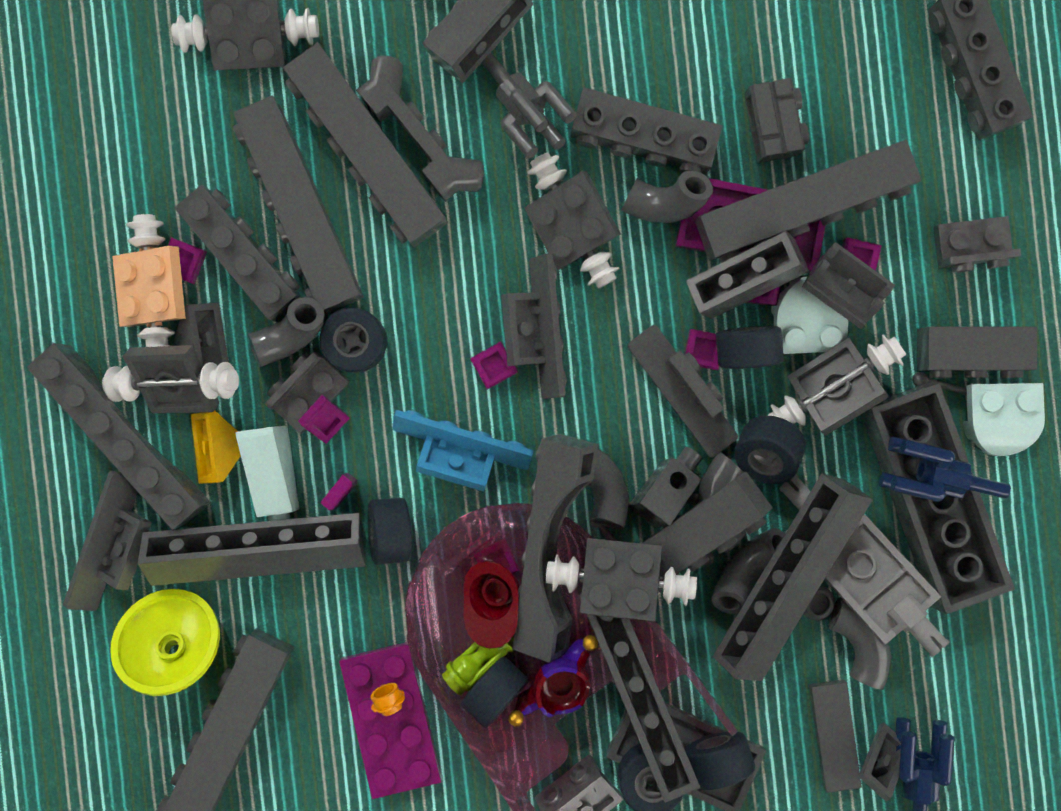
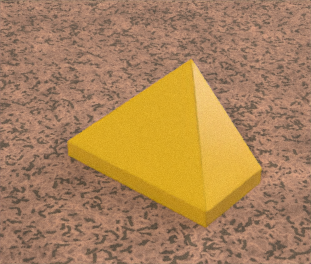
M215 410L214 412L192 413L191 422L198 483L223 482L241 457L236 439V432L238 431Z

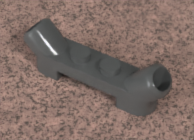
M377 56L371 63L370 80L356 89L361 99L380 122L391 114L395 117L431 162L422 172L427 181L445 202L458 191L478 192L483 185L484 165L482 162L474 159L448 157L443 151L446 144L434 129L428 133L420 123L424 117L411 101L405 104L400 98L403 74L402 63L397 58L391 56Z

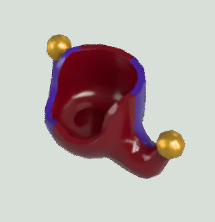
M587 635L584 639H577L561 658L544 664L535 676L534 685L518 695L514 711L508 716L509 723L514 727L520 726L524 721V716L538 709L545 716L551 718L554 715L571 713L580 709L589 695L590 681L585 667L591 652L598 647L597 638Z

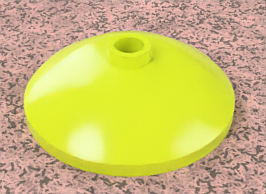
M165 589L143 597L125 612L114 630L110 653L116 674L128 687L138 693L149 696H166L188 688L205 674L217 654L220 642V627L217 616L203 598L187 590ZM174 645H179L175 653L169 654L170 649Z

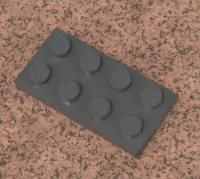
M665 703L684 749L702 737L727 731ZM626 709L606 752L607 758L618 763L621 762L622 757L630 748L640 744ZM747 740L756 768L753 774L745 780L725 788L715 790L697 789L687 794L724 811H740L766 753L765 748Z

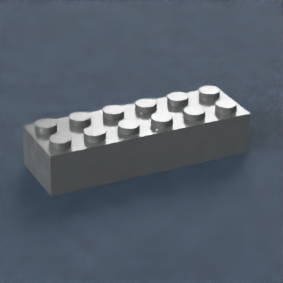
M940 383L923 384L890 396L861 414L882 473L885 472L917 480V468L921 460H923L889 451L888 443L891 437L951 450L955 454V460L969 463ZM888 489L918 572L941 596L931 606L932 608L944 614H949L1015 590L980 492L968 490L964 494L963 499L945 496L942 501L936 502Z

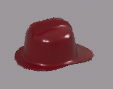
M493 561L479 562L471 567L465 576L464 582L465 628L472 640L478 645L489 649L505 645L516 633L519 608L518 589L520 587L518 580L510 570L500 563Z

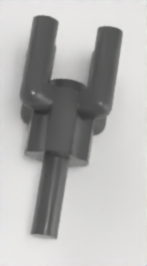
M490 53L482 61V64L498 82L499 87L496 91V96L509 111L501 120L503 130L528 159L537 154L538 148L521 129L520 126L524 124H531L537 132H541L555 150L562 148L566 140L543 114L545 103L548 102L566 124L571 123L576 118L577 113L550 82L544 81L534 89L521 73L510 75L495 56Z

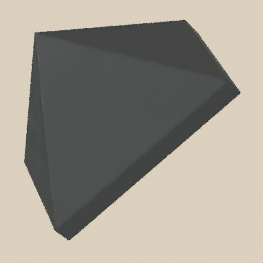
M219 303L185 305L186 319L179 320L172 346L192 345L202 367L209 362H213L217 366L222 362H229Z
M882 723L877 729L858 777L882 799L888 801L891 800L899 778L901 749L896 751V746H901V743L896 733L885 723Z

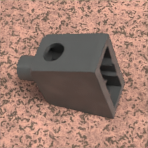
M685 447L677 459L671 457L662 461L628 504V508L654 528L670 526L701 481L693 472L703 458L693 449ZM670 477L674 480V483H675V487H674V488L672 487V485H671V483H670Z

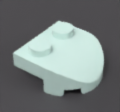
M807 276L790 281V285L780 293L777 306L771 307V313L774 316V326H778L782 330L783 354L826 352L847 339L848 319L802 287Z
M1043 383L966 385L968 421H963V428L966 437L972 440L982 450L981 452L992 456H1008L1025 450L1039 438L1045 424Z

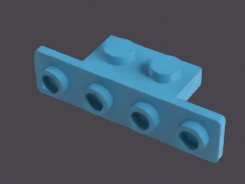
M396 410L393 416L394 431L425 440L416 466V472L484 492L493 461L524 470L529 468L534 451L526 448L522 443L516 441L504 442L492 438L486 432L467 431L458 428L452 422L430 420L424 418L420 413L411 410L405 412Z

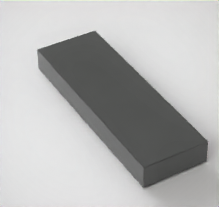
M842 679L809 684L824 790L826 793L862 788L861 779L858 777L860 771L847 682Z

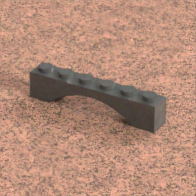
M53 343L27 366V369L172 530L188 524L211 503L186 474L160 454L127 420L114 402L106 396L94 371L71 345Z
M563 434L542 438L536 453L538 467L536 480L531 489L533 503L531 515L526 526L528 540L522 557L524 569L522 584L518 589V624L513 642V650L548 663L560 658L569 649L573 618L565 603L560 585H558L555 592H552V584L546 583L548 561L555 562L561 526L570 505L579 493L594 479L599 445Z

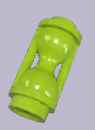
M514 636L508 643L499 648L489 649L474 642L464 653L446 665L447 670L442 673L444 681L460 696L466 691L469 692L496 661L506 656L508 652L514 651Z

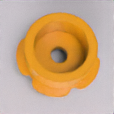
M387 683L378 687L370 696L373 702L371 706L372 711L382 713L383 716L395 714L402 708V703L405 700L404 691L399 690L396 683Z

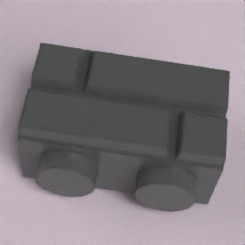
M792 78L749 86L744 95L757 163L800 155L805 150V145L809 142V132L806 123H800L798 110L802 108V95L799 88H794Z

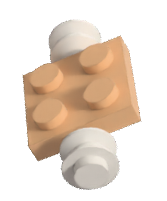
M152 214L135 215L132 222L126 223V226L134 229L135 236L128 239V243L140 248L139 251L112 256L119 327L146 325L151 328H145L137 334V337L145 339L146 347L170 346L168 345V337L175 333L167 327H160L163 326L162 322L186 319L179 247L164 246L154 248L163 243L165 238L157 235V228L164 225V223L156 220L155 215Z

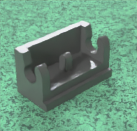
M836 242L813 266L802 285L804 289L860 329L885 304L882 300L891 293L895 284Z

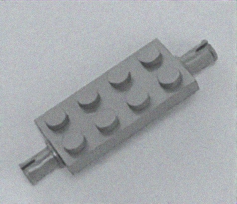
M797 474L789 483L785 482L779 488L799 510L811 492ZM864 514L825 577V580L883 645L887 644L902 630L905 633L909 631L932 658L941 651L940 649L950 643L926 618L928 614L926 610L939 600L941 596Z

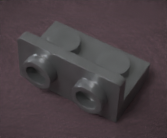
M1009 216L939 224L933 227L938 269L951 267L952 273L975 270L974 264L986 263L987 269L1010 266L1009 259L1021 256V249L1012 248Z
M313 352L311 355L303 354L292 366L295 372L286 381L280 379L267 393L270 398L265 405L269 409H274L300 434L306 429L301 426L298 420L321 395H324L332 402L350 383L345 376L317 352Z
M587 755L580 762L576 763L570 770L548 785L535 797L540 811H610L624 800L619 790L600 771L595 759L591 755Z

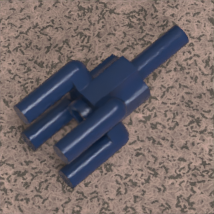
M891 437L889 440V451L923 460H921L917 468V480L883 472L879 478L880 487L936 502L942 501L945 496L963 499L964 494L968 490L1007 499L1010 495L1011 486L1009 484L973 476L971 464L955 460V454L951 450L897 437Z
M898 717L896 718L895 733L901 743V746H896V751L901 749L899 777L903 781L902 795L904 798L913 801L912 811H927L928 805L939 801L940 785L948 786L952 782L955 737L947 734V722L934 720L932 725L931 754L916 751L917 734L910 731L911 720Z

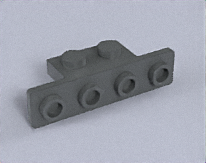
M543 254L529 260L532 292L507 293L501 295L507 365L539 364L542 399L565 397L567 378L563 371L562 361L563 339L560 335L559 327L560 304L557 300L555 283L557 269L554 265L553 255Z
M652 325L627 344L634 357L709 457H714L738 439V434L721 413L724 410L719 402L723 399L721 393L712 382L705 384L698 374L702 369L689 352L686 355L681 350L676 352L656 325Z
M110 471L108 473L63 602V606L67 609L96 611L106 583L118 590H128L136 573L142 533L149 532L152 522L132 512L138 491L121 472Z

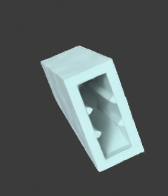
M288 425L236 432V439L256 517L268 516V521L290 519L289 513L299 509Z

